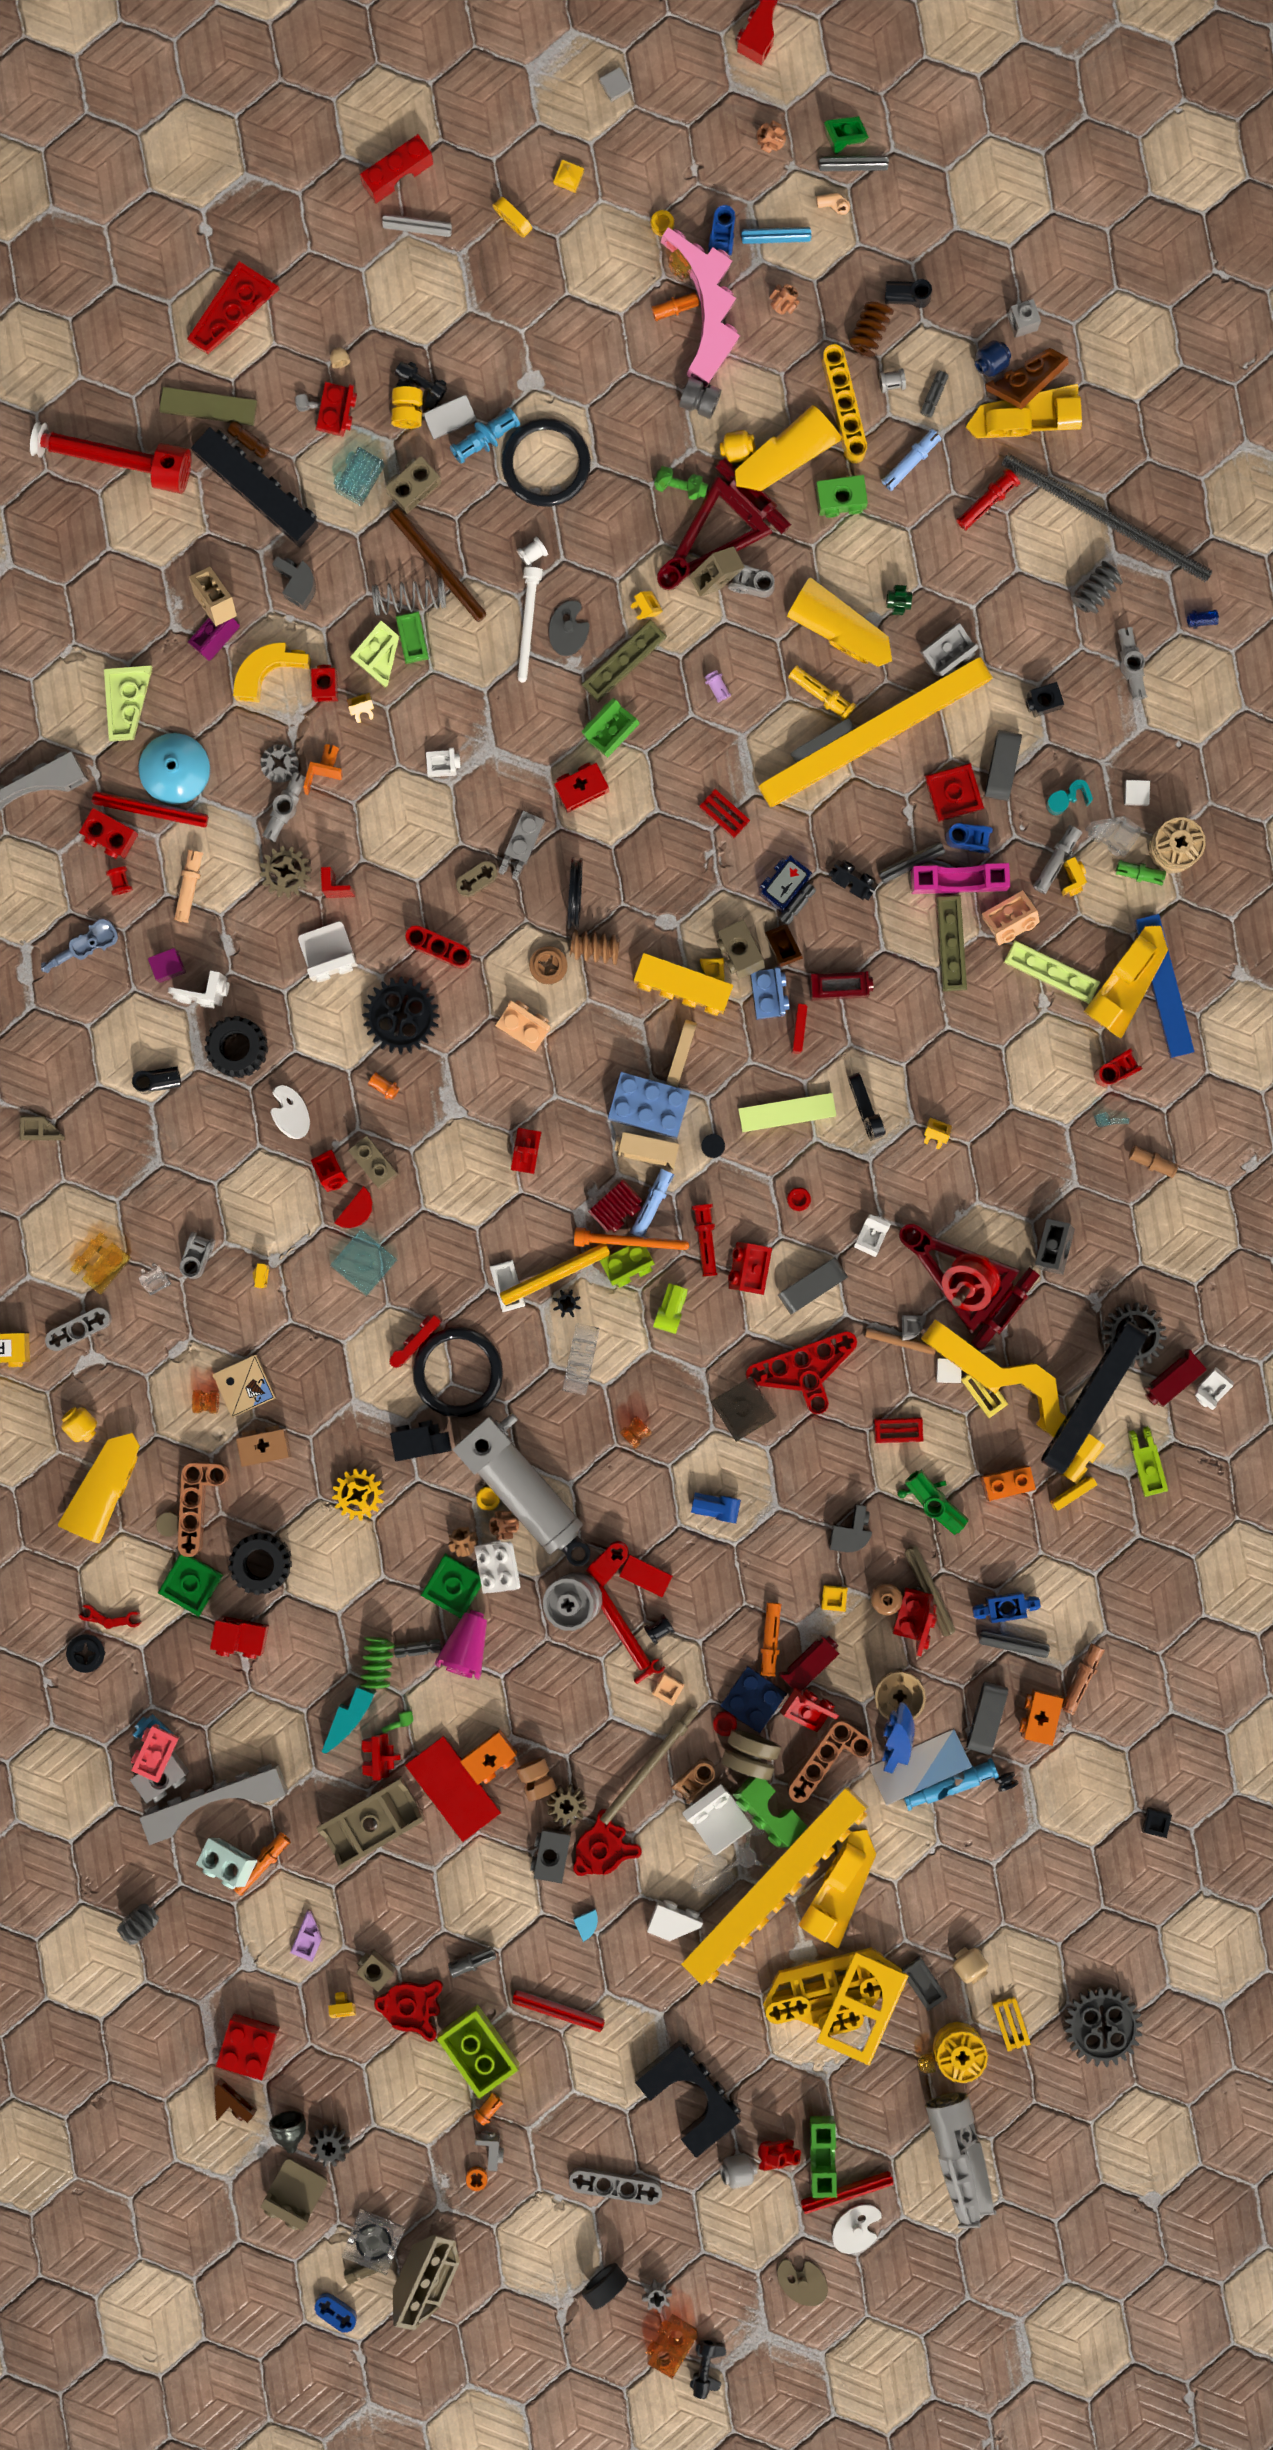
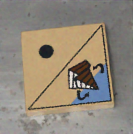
M257 1355L212 1374L231 1418L276 1398Z

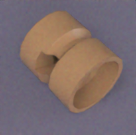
M545 1758L533 1760L516 1769L520 1781L526 1784L524 1791L528 1801L538 1800L557 1790L553 1777L548 1776L549 1767Z

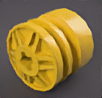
M953 2022L942 2027L934 2037V2056L944 2076L959 2083L970 2082L981 2076L986 2068L988 2055L986 2046L975 2028L967 2023ZM960 2051L965 2052L963 2059L958 2058Z

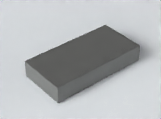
M920 1956L901 1968L903 1973L909 1975L907 1981L927 2011L948 1998Z

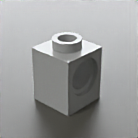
M1034 299L1013 305L1009 310L1008 319L1015 338L1038 330L1041 319Z

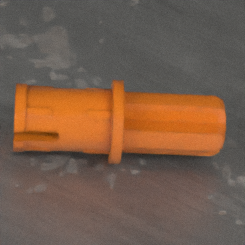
M690 293L676 299L671 297V300L651 306L655 321L675 314L679 316L680 312L697 307L699 300L696 293Z

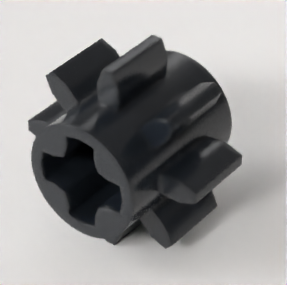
M572 1289L566 1295L560 1290L561 1297L559 1299L553 1298L554 1301L558 1302V1306L553 1310L557 1311L560 1309L562 1311V1318L568 1312L574 1317L573 1310L575 1308L581 1309L580 1306L576 1305V1301L580 1300L581 1297L574 1298L572 1296ZM571 1297V1302L574 1303L573 1308L568 1307L567 1311L563 1310L564 1305L560 1304L561 1300Z

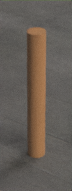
M870 1328L866 1329L865 1337L932 1355L935 1354L936 1350L924 1342L912 1339L902 1341L901 1336Z

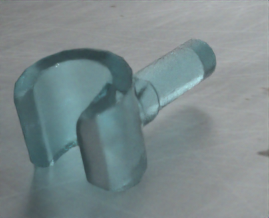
M1108 1112L1094 1116L1098 1127L1129 1124L1130 1121L1129 1118L1109 1119Z

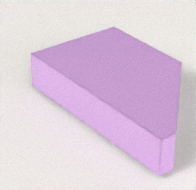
M310 1910L305 1915L290 1953L313 1962L322 1936Z

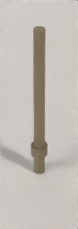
M691 1706L681 1720H677L673 1724V1730L601 1816L600 1820L607 1825L678 1737L686 1733L688 1730L687 1726L699 1713L695 1708Z

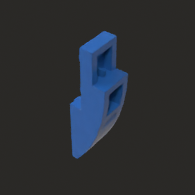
M901 1702L896 1711L892 1710L889 1722H886L883 1736L887 1737L886 1747L881 1761L885 1762L883 1771L892 1774L898 1763L908 1765L915 1735V1724L912 1714L906 1704Z

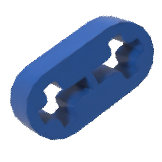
M323 2293L317 2298L315 2312L321 2319L343 2333L354 2329L357 2322V2314L351 2307L330 2293ZM327 2301H329L331 2303L330 2308L332 2310H330L329 2308H327L325 2311L322 2310V2303L325 2304ZM347 2315H349L350 2323L346 2322L345 2325L342 2324V2318L340 2316L346 2317Z

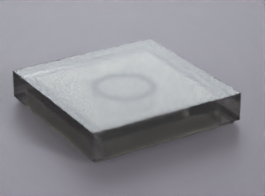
M752 1376L710 1401L736 1442L777 1417Z

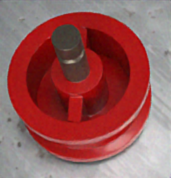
M972 1253L963 1254L954 1260L951 1267L943 1275L942 1287L946 1297L953 1305L967 1311H979L985 1308L990 1303L992 1297L998 1292L1000 1288V1275L987 1257Z

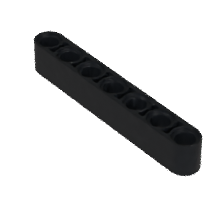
M1129 1320L1122 1324L1041 1458L1043 1464L1061 1475L1067 1470L1147 1339L1148 1332Z

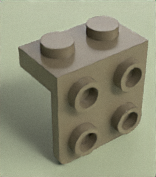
M287 2158L260 2208L269 2217H278L285 2221L289 2228L303 2231L328 2180L299 2162Z

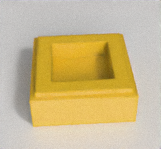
M823 1585L821 1609L846 1612L848 1588Z

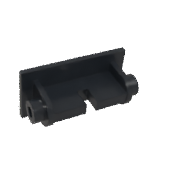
M838 860L834 865L838 869L832 868L828 875L832 878L831 881L844 889L849 882L853 883L849 892L861 900L866 899L869 901L873 894L870 889L875 891L878 887L875 879L867 873L861 874L854 870L855 866L850 862Z

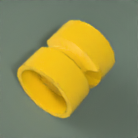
M402 386L392 390V405L395 406L391 412V424L393 426L404 429L422 426V410L419 409L423 402V391L421 389Z

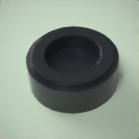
M710 1134L703 1139L701 1150L708 1158H718L725 1150V1142L719 1135Z

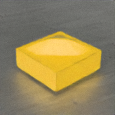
M562 160L554 179V185L576 193L584 174V168Z
M257 1263V1267L253 1271L254 1287H267L268 1265Z

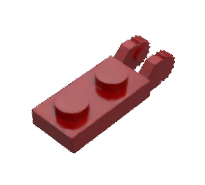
M428 1315L419 1325L422 1329L415 1336L412 1333L403 1342L406 1347L403 1350L395 1351L392 1354L393 1356H390L389 1362L393 1368L403 1366L440 1326L443 1320L437 1315H434L432 1318Z

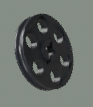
M572 857L568 930L572 927L579 930L583 858L575 860Z

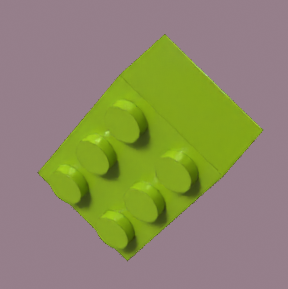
M478 2004L438 2032V2042L478 2099L519 2070V2061Z

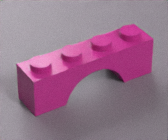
M1009 863L983 864L962 868H948L938 865L913 866L911 869L912 894L1007 891L1010 888Z

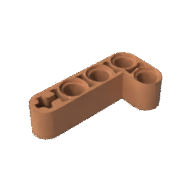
M193 1462L187 1464L182 1469L178 1550L185 1557H192L202 1550L206 1486H219L229 1480L230 1470L225 1464ZM191 1467H196L199 1470L200 1475L197 1480L189 1477L188 1472ZM215 1468H220L223 1471L224 1476L221 1481H216L212 1476ZM189 1491L197 1493L198 1501L196 1504L188 1501L187 1495ZM188 1515L196 1517L197 1525L195 1528H191L186 1524ZM185 1532H197V1535L191 1536V1543L196 1545L191 1551H189V1547H185V1543L190 1541V1534L185 1535Z
M838 1718L831 1722L788 1784L790 1798L797 1803L806 1801L844 1748L857 1757L867 1756L872 1750L869 1737L844 1719ZM839 1725L847 1727V1732L842 1737L834 1734L835 1728ZM859 1739L867 1742L866 1748L861 1751L854 1748V1743ZM824 1745H830L833 1747V1752L829 1756H823L820 1753L821 1748ZM810 1765H817L819 1772L815 1776H810L806 1773L807 1768ZM803 1775L807 1780L803 1785L804 1793L799 1792L795 1795L794 1787L799 1788L804 1781L801 1778Z

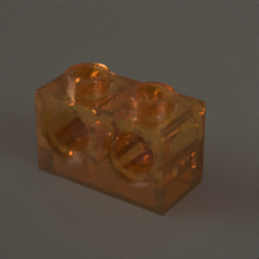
M674 2314L670 2316L669 2320L664 2319L658 2330V2333H660L656 2341L652 2340L646 2350V2354H648L647 2364L671 2379L675 2376L697 2339V2328ZM677 2330L682 2332L683 2335L680 2338H673L670 2336L671 2332ZM660 2352H668L670 2357L660 2359L658 2354Z

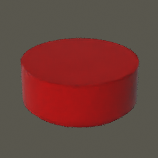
M794 1188L787 1195V1204L794 1211H803L811 1203L810 1193L804 1188Z
M728 1711L719 1712L713 1719L714 1730L721 1736H729L731 1730L737 1728L735 1716Z

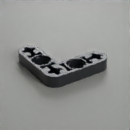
M860 1073L847 1076L869 1140L873 1141L883 1137L886 1134L884 1124L880 1115H875Z

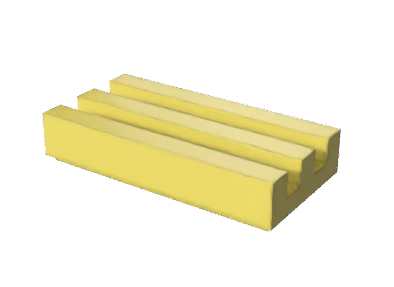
M967 1374L961 1378L963 1384L988 1418L1008 1405L998 1390L995 1396L1001 1404L997 1406L984 1386L972 1378L992 1406L993 1410L989 1411L968 1380L972 1377Z

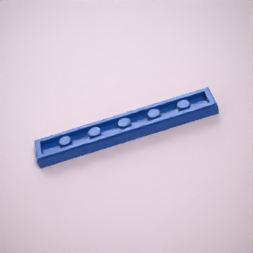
M1159 914L1135 920L1138 936L1145 926L1162 927ZM1168 950L1151 982L1169 1056L1174 1058L1194 1053L1195 1051Z

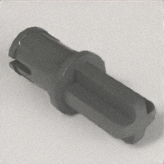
M489 1947L475 1954L469 1952L467 1956L448 1963L452 1977L455 1978L471 1970L477 1971L478 1966L495 1960V1950L493 1947Z

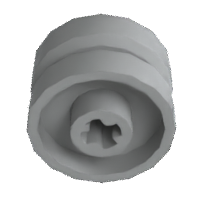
M571 1572L553 1582L546 1590L543 1598V1610L547 1619L555 1627L566 1631H574L584 1627L599 1613L602 1606V1592L598 1584L590 1576L578 1572Z

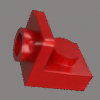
M332 1149L311 1159L319 1181L327 1192L337 1190L348 1183V1179L343 1173Z

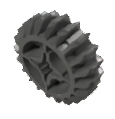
M1126 1303L1124 1304V1312L1122 1308L1116 1307L1117 1316L1113 1313L1108 1314L1109 1318L1113 1321L1103 1322L1105 1326L1109 1327V1330H1101V1334L1108 1335V1339H1103L1102 1344H1111L1115 1337L1116 1328L1122 1319L1126 1317V1320L1137 1325L1133 1315L1140 1316L1150 1325V1328H1144L1143 1330L1148 1332V1336L1152 1335V1339L1144 1352H1141V1349L1139 1350L1130 1367H1134L1135 1360L1137 1365L1142 1367L1144 1364L1143 1358L1147 1363H1152L1150 1354L1154 1357H1159L1160 1354L1155 1349H1164L1165 1347L1159 1343V1340H1166L1167 1336L1160 1335L1159 1331L1166 1330V1327H1158L1157 1325L1163 1319L1161 1317L1153 1319L1157 1313L1155 1310L1147 1314L1148 1305H1143L1140 1310L1139 1303H1134L1131 1310L1130 1304Z

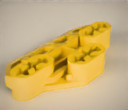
M872 1947L856 1951L902 1972L901 1967L886 1959L882 1953ZM855 1952L779 1970L772 1982L773 1985L763 2001L767 2019L773 2024L799 2020L821 2030L845 1974L837 1976V1981L834 1970L836 1972L847 1970ZM858 1965V1976L855 1971L845 1995L873 2007L877 2000L882 1998L881 1987L872 1973ZM822 1973H823V1977H824L825 1984H824L823 1980H819V1981H815V1982H811V1983L804 1984V1985H805V1989H804L803 1982H802V1978H803V1980H807V1979H811V1978H815V1977L822 1976ZM790 1982L792 1992L790 1988L776 1991L779 1985H788ZM869 1982L872 1984V1991L867 1989V1983ZM798 2000L802 2002L803 2008L798 2009L796 2005ZM785 2002H788L791 2013H787ZM841 2005L837 2014H841L843 2025H840L838 2015H836L828 2035L833 2036L859 2029L864 2022L865 2015ZM774 2006H777L779 2009L778 2015H775L773 2012ZM850 2012L855 2014V2020L853 2021L849 2018Z

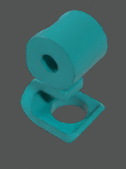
M1076 780L1069 786L1068 793L1060 790L1051 794L1046 803L1048 812L1052 815L1064 813L1069 802L1075 803L1077 801L1076 791L1078 789H1081L1086 806L1088 807L1093 801V797L1087 782Z

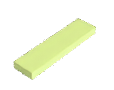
M1016 940L1013 942L1004 963L1088 1004L1092 1001L1100 984V981Z
M833 1093L738 1109L742 1133L836 1117Z

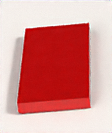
M443 1735L406 1763L405 1766L460 1840L464 1842L500 1815L501 1811L482 1785H477L460 1762L461 1757Z

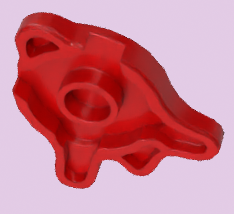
M607 1809L599 1810L595 1824L586 1830L577 1842L573 1871L578 1876L609 1874L617 1869L624 1860L639 1858L642 1854V1849L638 1844L624 1843L622 1841L626 1834L624 1827L615 1825L612 1821L606 1825L600 1820Z
M433 1980L423 1985L414 1982H401L393 1986L385 1994L379 1995L374 2002V2007L386 2017L393 2028L404 2032H417L426 2041L431 2042L435 2040L437 2030L429 2021V2017L440 2014L441 2009L436 1998L441 1993L443 1984L440 1980Z

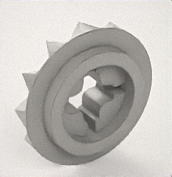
M284 744L273 745L266 749L261 758L262 772L273 782H286L298 770L299 761L296 753L292 748ZM274 756L279 760L285 757L283 763L287 769L285 770L281 767L274 769L275 762L272 757Z

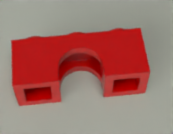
M417 134L360 173L362 185L375 204H377L395 191V184L402 177L410 173L416 177L434 164L432 153L419 134Z

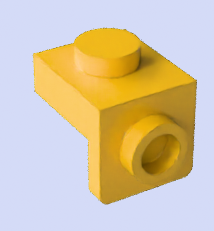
M1075 857L1063 864L1072 882V885L1061 891L1063 896L1069 893L1070 897L1082 892V887L1087 883L1084 876L1086 870L1082 862H1077Z

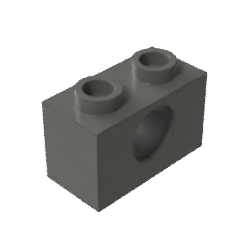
M1051 1219L1046 1220L1035 1263L1040 1270L1064 1274L1075 1231L1070 1223Z
M543 1827L542 1833H537L534 1847L539 1848L537 1857H532L530 1871L535 1872L533 1879L562 1884L571 1837L570 1831ZM547 1849H552L556 1852L557 1857L553 1860H547L543 1853Z

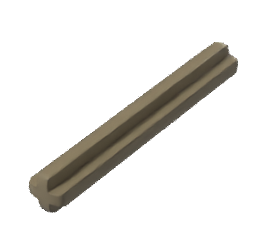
M914 1546L907 1549L904 1554L922 1592L932 1594L933 1604H937L935 1612L937 1614L936 1622L942 1635L945 1637L953 1634L955 1627L918 1548Z

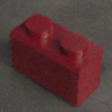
M623 1179L588 1212L607 1233L610 1230L615 1233L625 1224L622 1220L628 1214L633 1217L642 1209L640 1203L643 1200Z

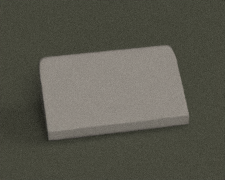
M467 395L456 398L423 414L434 440L477 421Z

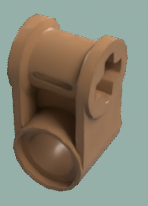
M709 1759L698 1760L673 1783L671 1788L677 1790L689 1805L714 1779V1764ZM702 1766H706L711 1770V1773L703 1777L698 1774L697 1770Z

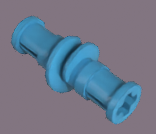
M508 407L505 409V413L496 419H492L487 425L476 422L474 425L475 433L469 434L456 445H450V450L455 459L462 464L467 457L477 453L482 448L489 452L488 443L497 447L496 439L503 436L511 428L519 427L520 422L513 410Z

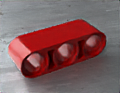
M417 925L411 926L406 931L405 938L411 948L459 969L470 965L472 960L471 953L464 945ZM421 932L423 934V939L420 943L411 942L410 938L413 933ZM443 942L445 949L441 953H435L432 950L434 943ZM458 951H464L467 954L464 962L458 963L454 960V955Z

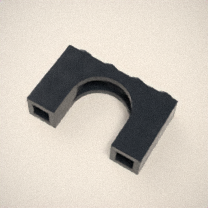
M678 2040L635 2076V2083L649 2101L677 2081H691L704 2090L708 2098L704 2113L680 2133L681 2141L697 2158L741 2122L739 2114L741 2109L734 2100L729 2101L725 2097L726 2091L718 2081L714 2083L709 2077L711 2072L703 2062L699 2064L693 2057L696 2054L688 2043L684 2045Z

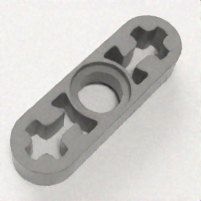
M95 1308L48 1332L45 1337V1343L50 1350L61 1351L107 1328L112 1320L111 1314L105 1308ZM97 1312L101 1315L105 1314L104 1324L94 1323L91 1325L94 1329L90 1331V1325L85 1318L88 1317V1321H92L97 1318ZM77 1322L82 1323L85 1327V1332L81 1336H75L72 1332V1327ZM66 1328L67 1334L72 1341L69 1342V1338H64L60 1341V1346L52 1344L51 1341L54 1340L53 1335L62 1336L66 1334L63 1330Z

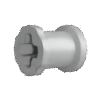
M903 368L896 372H879L881 393L901 388V390L906 389Z

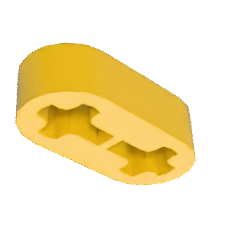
M501 196L493 204L496 213L522 238L533 229L528 220L504 197Z

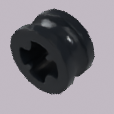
M1014 1772L1005 1773L999 1776L998 1779H994L995 1783L999 1784V1792L1009 1790L1019 1784L1017 1780H1014Z

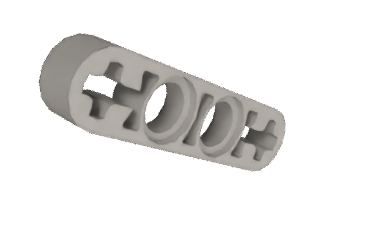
M582 2167L574 2169L569 2176L571 2189L578 2193L647 2205L658 2203L662 2197L661 2185L652 2179ZM578 2175H583L584 2180L590 2181L591 2176H595L593 2188H589L590 2182L585 2181L581 2185H577V2181L573 2180V2178L576 2179ZM599 2179H608L611 2183L610 2187L607 2190L599 2189L597 2186ZM623 2183H632L635 2187L634 2191L631 2194H624L620 2189ZM638 2184H642L641 2190L649 2191L650 2187H654L655 2192L658 2194H653V2198H650L647 2192L641 2191V2196H637Z

